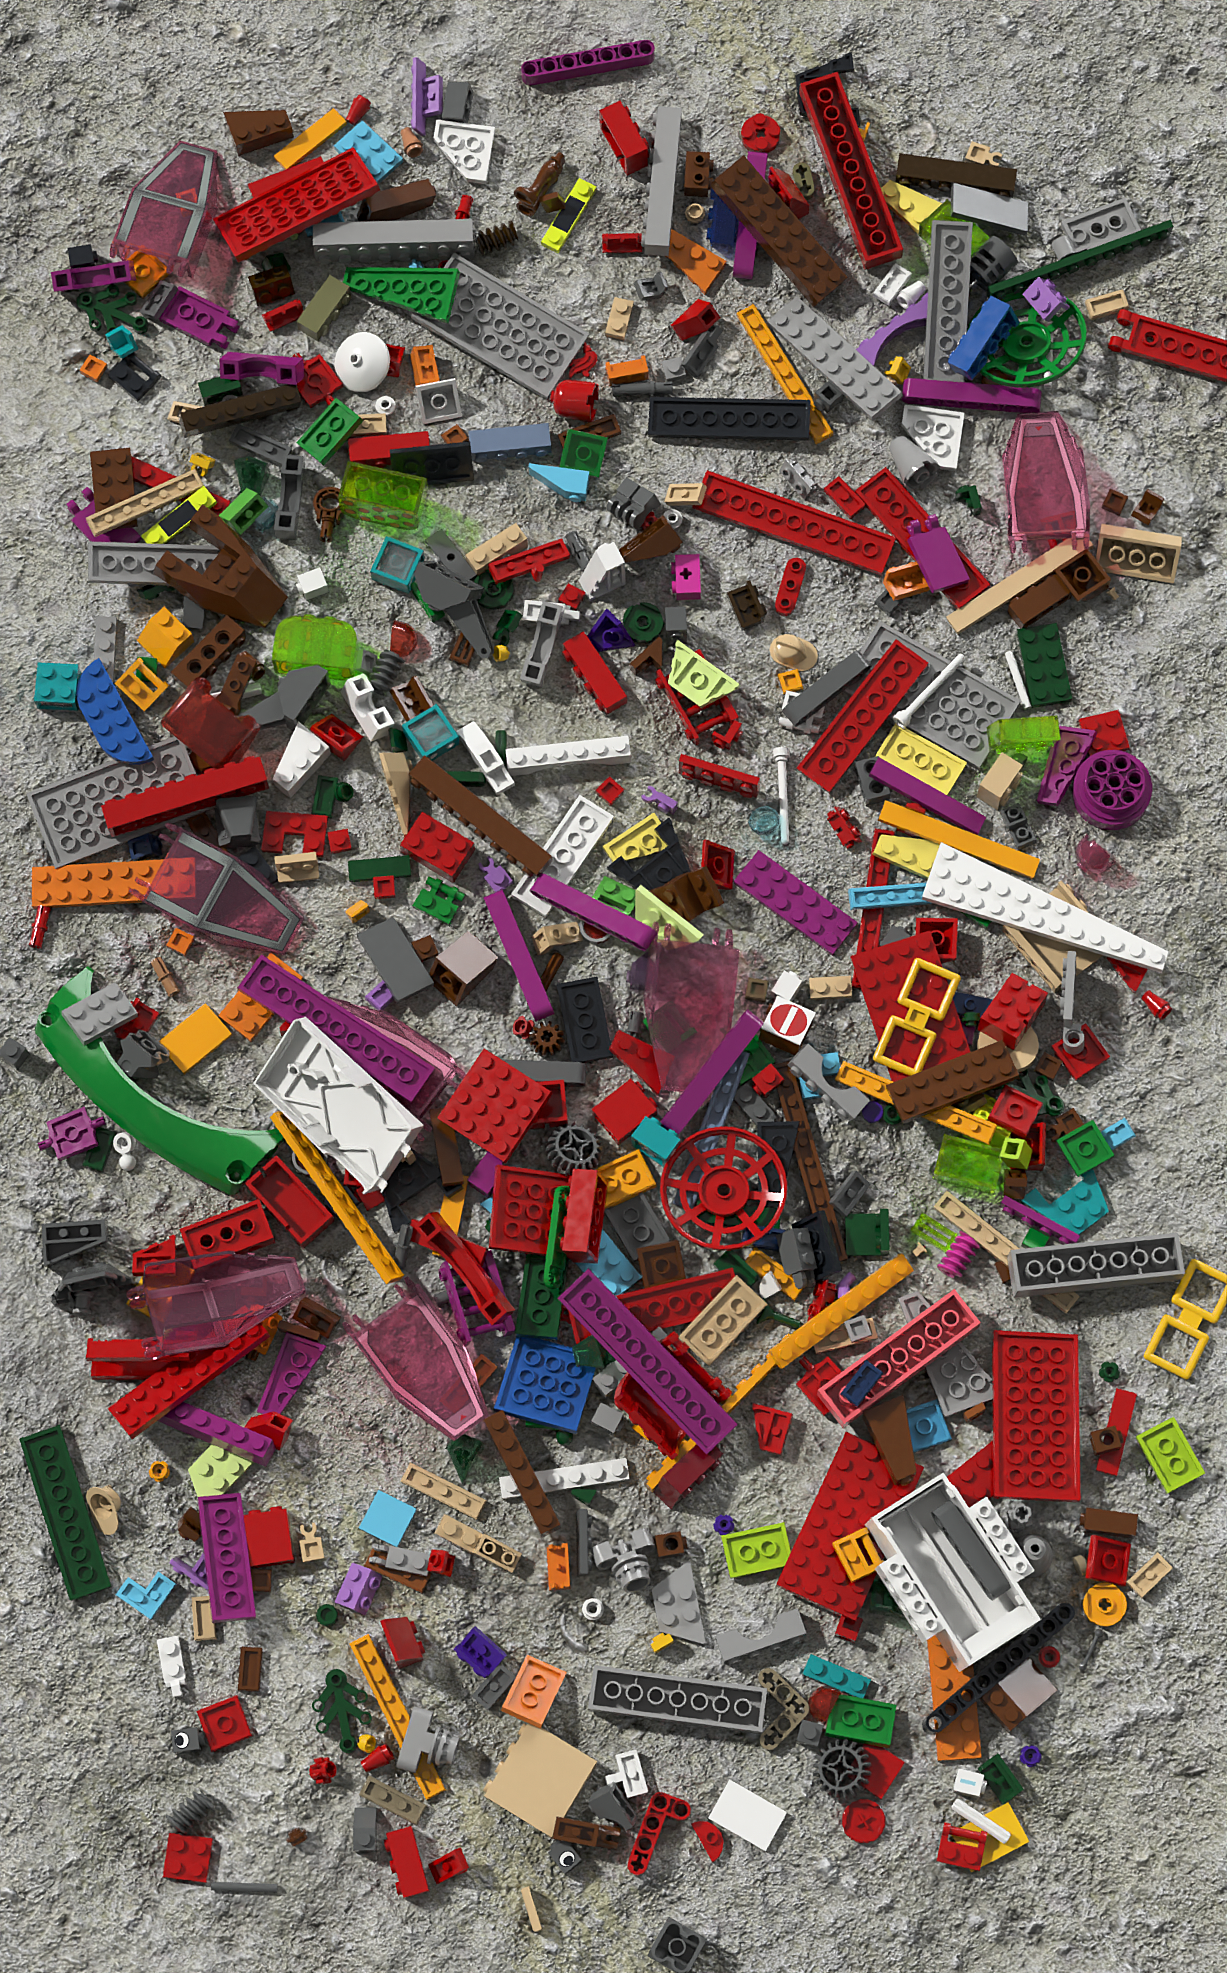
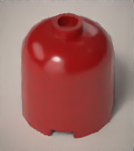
M563 380L557 385L555 391L551 392L550 403H553L554 410L558 416L584 422L594 421L597 409H593L594 401L599 400V385L597 383Z

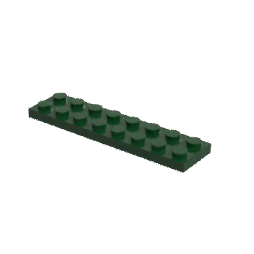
M61 1425L20 1438L21 1447L70 1601L112 1588Z

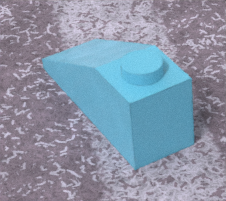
M529 463V475L572 502L586 501L590 479L589 471Z

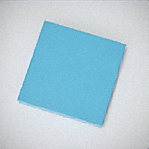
M378 1490L359 1529L394 1547H398L417 1509Z

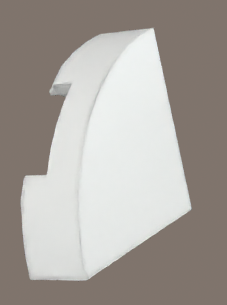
M769 1271L760 1283L761 1298H767L782 1288L772 1271Z

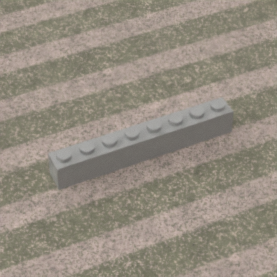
M658 106L657 114H653V126H656V131H652L651 143H654V148H650L649 160H653V164L648 166V177H651V183L647 182L646 194L649 195V200H645V212H648V216L643 218V229H646V235L642 234L641 246L645 247L646 255L669 256L682 108Z

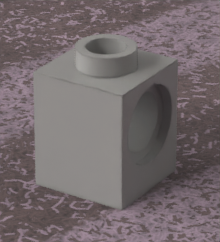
M600 1403L591 1420V1425L615 1436L616 1432L620 1433L626 1421L623 1420V1413Z

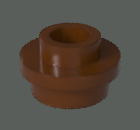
M299 1827L293 1829L288 1833L289 1837L286 1841L291 1843L292 1847L302 1843L308 1838L306 1829L301 1830Z

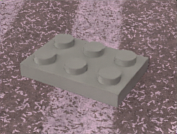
M115 982L62 1010V1016L85 1046L138 1017V1012Z

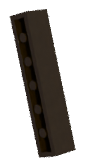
M899 153L895 182L905 187L911 185L918 186L921 189H939L942 192L951 191L953 183L1013 198L1017 169Z
M288 384L181 412L178 420L183 436L187 438L297 409L302 401L297 385Z

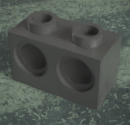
M665 607L666 645L671 644V646L676 647L677 640L687 644L686 607Z
M879 756L855 762L854 769L866 806L890 800V793L893 792L891 788L869 777V773L866 771L868 768H873ZM880 787L883 791L875 793L872 791V788Z

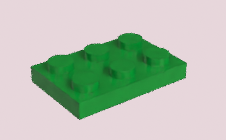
M335 398L296 443L324 466L364 420L339 399Z
M832 1693L825 1736L890 1748L897 1705Z

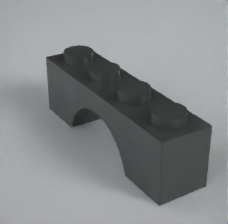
M283 454L280 502L276 511L274 525L276 539L296 540L305 472L303 456Z

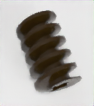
M508 221V227L501 223L500 229L496 225L493 226V232L486 228L485 234L481 230L478 231V237L474 234L482 256H484L485 249L492 253V247L499 251L500 244L506 249L507 242L515 246V239L518 240L512 221Z

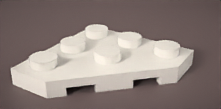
M436 120L434 142L467 182L487 183L495 127Z
M905 404L902 419L904 430L921 450L937 461L940 469L956 471L964 413Z

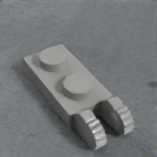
M372 1545V1549L375 1551L386 1552L388 1555L386 1560L374 1556L369 1557L370 1563L382 1565L388 1569L425 1577L428 1576L429 1571H427L430 1554L394 1546Z

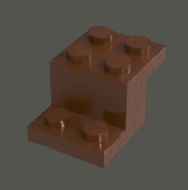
M707 866L679 875L665 885L649 890L650 893L687 922L707 910L724 904Z

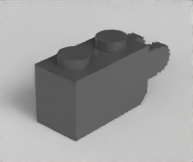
M808 1228L791 1229L776 1235L784 1273L793 1276L794 1285L798 1289H804L805 1286L806 1288H813L816 1283L814 1270L817 1269Z

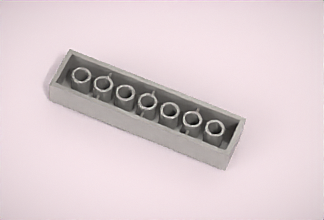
M473 219L314 224L313 248L316 262L323 264L338 261L341 263H349L351 261L368 263L376 260L381 262H389L390 260L407 262L413 259H419L420 261L439 259L445 261L449 260L453 253H456L468 260L475 258Z
M1178 1233L1010 1250L1007 1256L1013 1298L1180 1281L1185 1274Z
M594 1665L588 1711L761 1735L767 1688Z

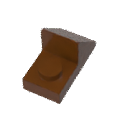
M660 637L630 662V671L635 676L639 672L643 673L650 666V662L658 670L662 671V639Z
M1004 1169L1003 1196L1011 1199H1024L1025 1187H1027L1025 1170Z

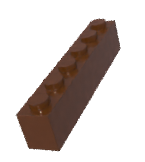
M501 1410L483 1419L484 1425L541 1538L561 1529V1525L504 1411Z

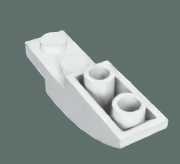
M474 721L456 731L496 795L515 786L513 779L504 767L502 759Z

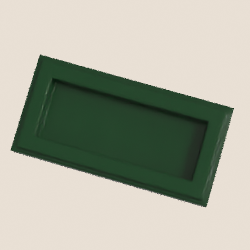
M318 775L312 815H323L332 819L336 799L334 788L339 783V778Z
M98 1127L95 1128V1136L99 1146L87 1150L83 1167L104 1172L113 1146V1140L117 1133Z

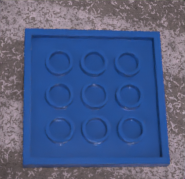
M516 1337L494 1406V1412L503 1410L505 1415L576 1434L600 1355L538 1338Z

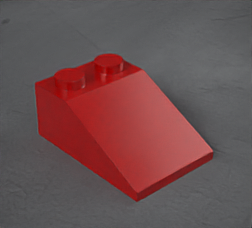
M408 1617L390 1618L380 1621L399 1669L424 1660L422 1654L426 1652L422 1642H417L414 1634L418 1633L414 1621L409 1622Z

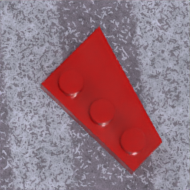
M618 1030L609 1050L626 1067H629L642 1082H645L652 1089L653 1093L658 1095L674 1060V1056Z

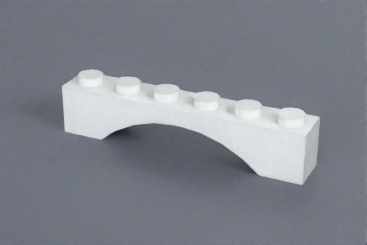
M629 736L506 749L508 773L510 776L531 774L543 769L569 764L594 763L616 765L631 763Z

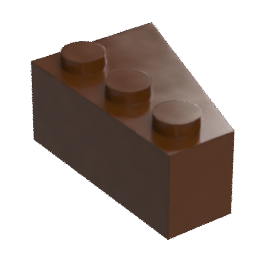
M286 110L223 112L238 156L294 138L292 125Z

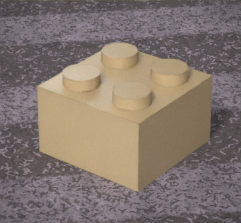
M1002 752L980 783L977 798L997 811L1001 805L1005 806L1011 797L1009 795L1012 789L1016 790L1022 781L1023 773L1021 771L1023 765Z

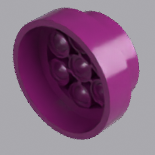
M1105 750L1087 758L1079 767L1072 788L1073 802L1078 813L1089 824L1103 830H1121L1138 822L1145 814L1152 796V780L1147 768L1135 756L1119 750ZM1123 763L1126 768L1119 769L1115 764ZM1102 766L1106 771L1098 772L1095 767ZM1137 778L1140 783L1132 784L1129 779ZM1116 781L1119 787H1111L1109 782ZM1094 784L1098 786L1099 790L1092 791L1088 786ZM1129 796L1133 799V802L1127 803L1123 800V797ZM1110 800L1113 805L1105 806L1102 801Z

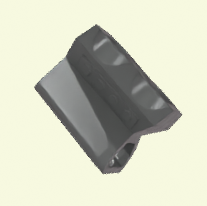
M256 796L219 798L216 800V808L214 810L220 847L224 849L253 847L260 843L256 814Z
M138 1030L136 1034L129 1033L125 1039L120 1040L123 1055L118 1060L117 1065L129 1078L155 1079L159 1076L157 1065L169 1062V1050L148 1032Z
M668 1917L647 1956L675 1973H690L707 1938Z

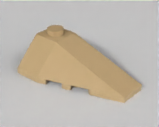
M379 753L384 776L405 838L409 832L411 780L409 773L413 767L410 759L405 758L404 753Z

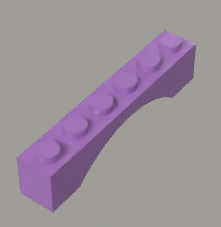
M928 292L916 305L915 303L911 304L904 314L895 316L888 326L879 328L872 338L863 340L856 350L875 367L879 354L894 337L907 330L926 326Z

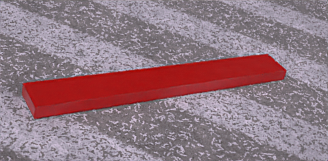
M875 828L866 887L887 886L891 863L872 854L881 835L895 836V831ZM884 908L863 909L856 954L879 946ZM854 969L852 988L861 989Z

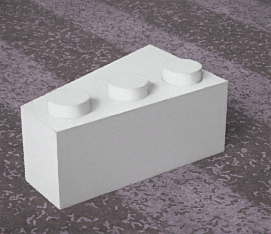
M614 542L610 544L605 543L598 547L579 579V583L584 592H586L589 601L626 584L625 562Z
M299 721L273 777L275 787L290 799L331 755L329 746Z

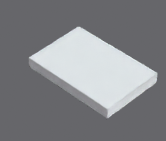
M729 1780L708 1819L766 1852L787 1812Z

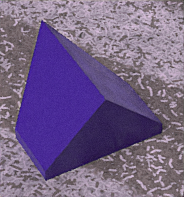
M608 609L603 612L587 635L598 652L636 646L622 622Z

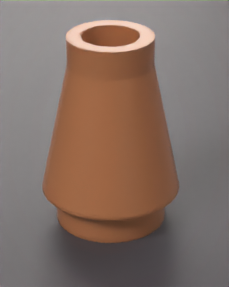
M410 127L402 129L400 134L405 154L411 158L419 156L423 151V144Z

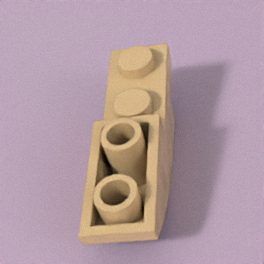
M446 1514L443 1515L434 1532L435 1535L451 1542L456 1547L513 1573L522 1553L474 1530Z

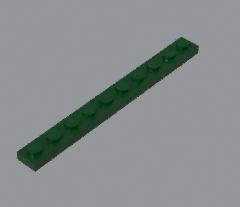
M1170 219L988 286L986 296L988 299L990 296L1001 300L1007 294L1022 292L1038 277L1044 280H1055L1062 274L1067 272L1069 274L1074 273L1083 266L1091 267L1102 259L1110 260L1121 252L1123 254L1129 253L1140 245L1145 247L1154 240H1164L1170 236L1174 226Z

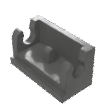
M448 82L442 112L443 120L468 124L473 98V90L469 82Z

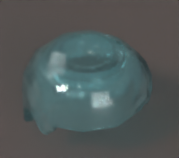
M763 806L751 812L748 824L753 833L760 837H769L778 830L780 816L775 809Z

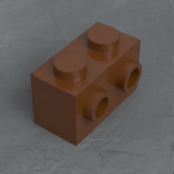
M686 151L684 196L708 197V190H712L710 185L713 182V178H709V172H713L714 160H710V152Z

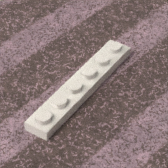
M626 1458L534 1472L544 1493L630 1480ZM510 1476L499 1477L502 1500L521 1497Z

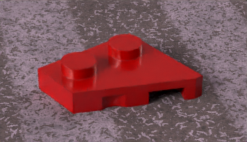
M176 1235L169 1236L168 1240L160 1244L156 1242L147 1249L133 1253V1277L176 1275Z
M753 1403L752 1409L754 1411L760 1450L782 1456L793 1414Z

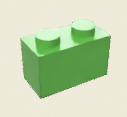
M246 488L219 516L237 534L241 535L269 507L257 492Z

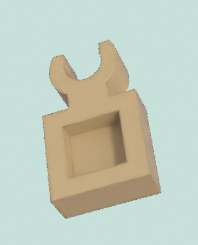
M972 141L965 157V162L983 165L987 163L991 166L999 167V163L993 160H1001L1002 154L999 152L989 153L990 147Z
M312 1523L313 1529L311 1532H305L304 1525L300 1526V1531L306 1539L300 1540L303 1563L325 1559L321 1537L315 1538L317 1533L315 1523Z

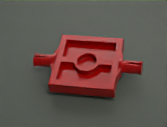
M299 352L292 356L302 358ZM320 354L310 360L305 361L303 359L304 378L296 384L300 396L310 409L323 401L330 405L334 400L332 395L343 387V383Z
M804 1356L799 1360V1363L804 1367L806 1373L796 1383V1386L824 1417L830 1411L817 1395L818 1389L842 1371L828 1356L815 1365H812Z

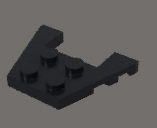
M852 52L845 54V56L839 59L830 60L825 65L816 66L795 75L800 116L808 117L799 94L800 83L835 72H854ZM859 107L851 108L857 126L860 127Z
M667 818L654 829L667 847L635 872L622 856L606 868L609 872L636 889L642 885L648 891L663 886L675 877L691 871L670 818Z
M412 1148L411 1151L414 1153L416 1160L411 1165L406 1161H400L387 1180L388 1184L382 1192L395 1235L400 1232L402 1224L410 1225L411 1223L400 1206L435 1182L448 1199L464 1189L462 1184L443 1187L439 1168Z

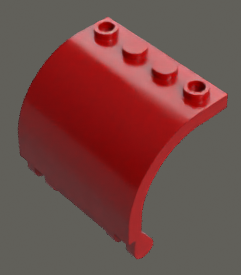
M675 1331L659 1341L717 1403L723 1402L731 1396L732 1391L722 1385L721 1379L719 1377L713 1379L687 1351L689 1346L685 1342H681L679 1335ZM627 1372L615 1391L614 1402L616 1406L629 1415V1419L634 1425H639L644 1430L643 1432L647 1439L653 1440L664 1456H668L673 1460L679 1454L680 1444L686 1435L685 1431Z

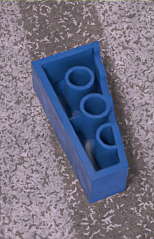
M990 296L988 301L983 303L980 313L972 320L969 330L961 337L958 347L949 356L948 364L952 371L973 380L987 363V356L994 354L998 350V343L1001 339L1006 340L1010 335L1008 331L1011 327L1016 328L1020 323L1011 305L993 296Z

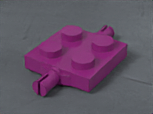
M84 1106L47 1121L49 1139L38 1142V1147L42 1151L52 1146L56 1152L57 1159L59 1161L65 1160L99 1146L95 1136V1128L106 1125V1120L102 1116L92 1121L87 1108Z

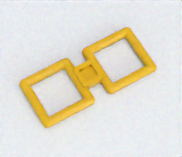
M916 958L897 1000L899 1004L908 1007L909 1011L905 1020L895 1015L889 1018L874 1053L873 1060L908 1076L921 1072L936 1039V1033L924 1027L929 1017L939 1021L945 1018L961 980L960 975L923 959ZM920 968L951 980L938 1011L907 998ZM896 1025L927 1038L914 1069L883 1056Z
M1197 1259L1190 1260L1185 1274L1171 1299L1173 1304L1183 1308L1179 1318L1176 1319L1167 1314L1163 1315L1144 1353L1145 1360L1185 1380L1191 1377L1209 1340V1336L1206 1333L1198 1330L1202 1319L1213 1324L1217 1323L1227 1304V1274ZM1196 1269L1226 1283L1213 1313L1182 1299ZM1168 1324L1199 1340L1185 1370L1154 1355Z

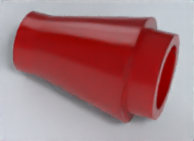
M358 95L353 99L345 120L355 126L370 110L371 102L365 97Z
M1150 990L1145 992L1141 998L1155 1018L1163 1020L1172 1011L1169 1002Z
M387 1744L379 1745L361 1761V1765L368 1773L371 1770L391 1764V1761L395 1758Z

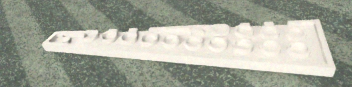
M942 842L922 895V900L1160 973L1163 971L1169 952Z

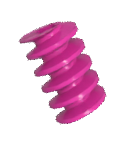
M959 1231L960 1236H956L954 1239L956 1243H951V1250L946 1251L947 1257H942L941 1262L943 1264L937 1265V1268L950 1278L955 1276L962 1277L963 1275L959 1272V1269L966 1271L967 1268L963 1263L972 1262L968 1255L975 1257L976 1254L972 1249L980 1250L981 1248L976 1240Z

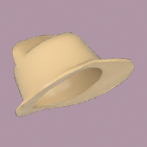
M780 635L770 645V654L773 660L794 670H809L817 662L818 654L814 645L795 635Z
M106 1485L103 1488L92 1487L87 1491L86 1498L93 1522L103 1534H114L119 1525L117 1511L121 1506L120 1497L111 1485Z

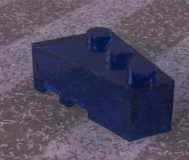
M711 188L710 200H714L713 208H709L708 220H712L711 228H707L706 240H710V245L734 247L737 217Z

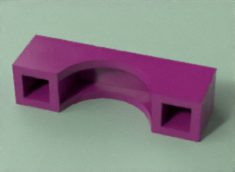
M131 260L51 272L54 292L136 281L134 262Z
M227 352L219 359L221 379L241 380L247 377L264 376L273 378L280 384L296 385L304 378L303 358Z

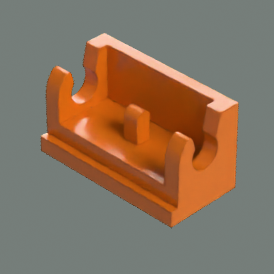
M433 345L413 347L410 360L415 386L440 381Z
M645 355L641 356V359L616 364L605 362L609 387L612 384H625L649 379Z
M562 1543L557 1546L550 1544L547 1547L549 1591L569 1590L571 1587L568 1543Z

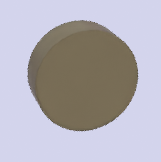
M1082 1555L1073 1557V1565L1080 1578L1086 1576L1087 1562Z

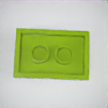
M1174 1417L1135 1437L1166 1494L1205 1474Z
M784 1522L721 1536L730 1579L784 1568L791 1553Z

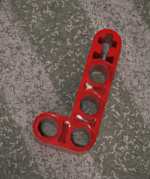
M658 1792L652 1796L628 1860V1870L632 1875L642 1876L646 1872L666 1817L680 1822L686 1821L689 1818L691 1808L688 1802L663 1792ZM659 1797H663L667 1801V1805L662 1809H658L654 1805V1801ZM678 1805H684L687 1808L685 1816L680 1817L676 1815L675 1808ZM650 1818H656L659 1821L658 1828L654 1830L649 1829L646 1825L647 1821ZM642 1839L650 1840L652 1845L649 1850L644 1851L640 1849L639 1842ZM636 1851L641 1855H648L647 1859L642 1857L641 1865L644 1867L643 1869L639 1868L638 1871H634V1866L631 1865L632 1862L636 1863L639 1855H634Z

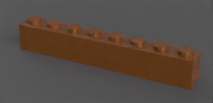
M425 755L410 771V783L416 789L422 788L426 791V796L430 800L441 803L443 805L442 809L448 814H455L458 817L457 820L464 827L470 826L475 830L473 833L479 839L483 840L485 838L489 841V846L497 853L500 851L504 853L506 860L512 865L518 864L523 868L521 871L527 877L531 878L533 876L537 879L540 873H543L553 862L552 856Z

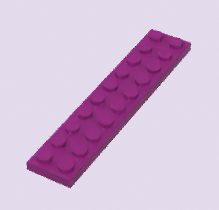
M262 954L237 987L240 992L290 1025L295 1019L307 1017L374 1080L411 1104L435 1071L433 1066Z
M589 1268L557 1298L706 1454L738 1425Z

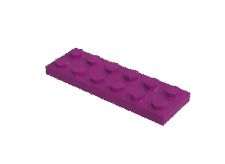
M760 850L756 852L733 882L737 887L832 956L858 924L857 921Z
M241 1493L198 1497L197 1502L212 1623L255 1619L256 1612Z

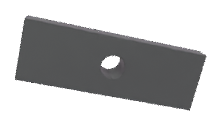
M443 529L425 539V542L443 566L471 581L477 577V574Z
M579 1509L576 1512L577 1576H585L589 1571H592V1558L588 1556V1549L592 1548V1537L588 1536V1528H591L592 1517L588 1515L587 1509Z

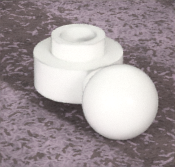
M127 1132L119 1133L114 1137L113 1145L115 1150L122 1154L119 1160L120 1167L125 1171H130L136 1165L135 1158L130 1154L135 1148L136 1141Z

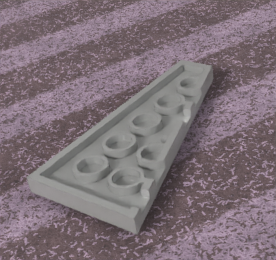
M919 1291L898 1298L907 1324L931 1307ZM961 1341L925 1367L944 1418L973 1408L981 1402L984 1404L993 1400L992 1378L986 1374Z

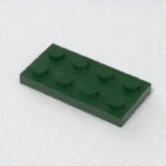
M1057 623L1017 629L1016 634L1031 708L1072 702Z
M526 1254L515 1329L516 1337L558 1340L563 1304L557 1298L565 1291L569 1265L568 1257H566L565 1271H563L562 1286L558 1289H548L544 1283L546 1256Z

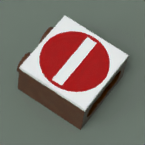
M777 996L774 1004L770 1003L767 1008L766 1015L768 1016L766 1020L762 1019L764 1024L759 1029L760 1035L758 1040L796 1055L813 1024L816 1012Z

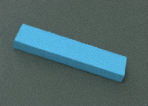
M927 883L848 889L850 910L931 904V902L922 900Z

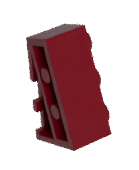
M696 1444L662 1476L653 1493L672 1510L683 1498L685 1499L691 1494L692 1488L696 1484L699 1486L707 1478L706 1474L710 1470L714 1472L721 1465L719 1460L723 1453L715 1446L706 1454Z

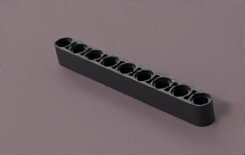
M1061 1603L1045 1615L925 1717L922 1722L924 1732L929 1735H935L947 1727L1068 1624L1075 1615L1073 1606L1069 1603ZM1059 1609L1067 1611V1619L1060 1617ZM1044 1622L1051 1625V1633L1044 1631L1042 1626ZM1027 1636H1032L1035 1639V1646L1028 1645L1026 1641ZM1011 1650L1018 1651L1020 1655L1019 1660H1014L1010 1656ZM995 1663L1002 1665L1004 1670L1002 1674L995 1672ZM979 1677H983L986 1679V1688H982L979 1686ZM962 1691L970 1693V1702L962 1699ZM946 1705L954 1707L955 1713L953 1716L946 1713ZM929 1719L937 1720L938 1729L934 1730L929 1726Z

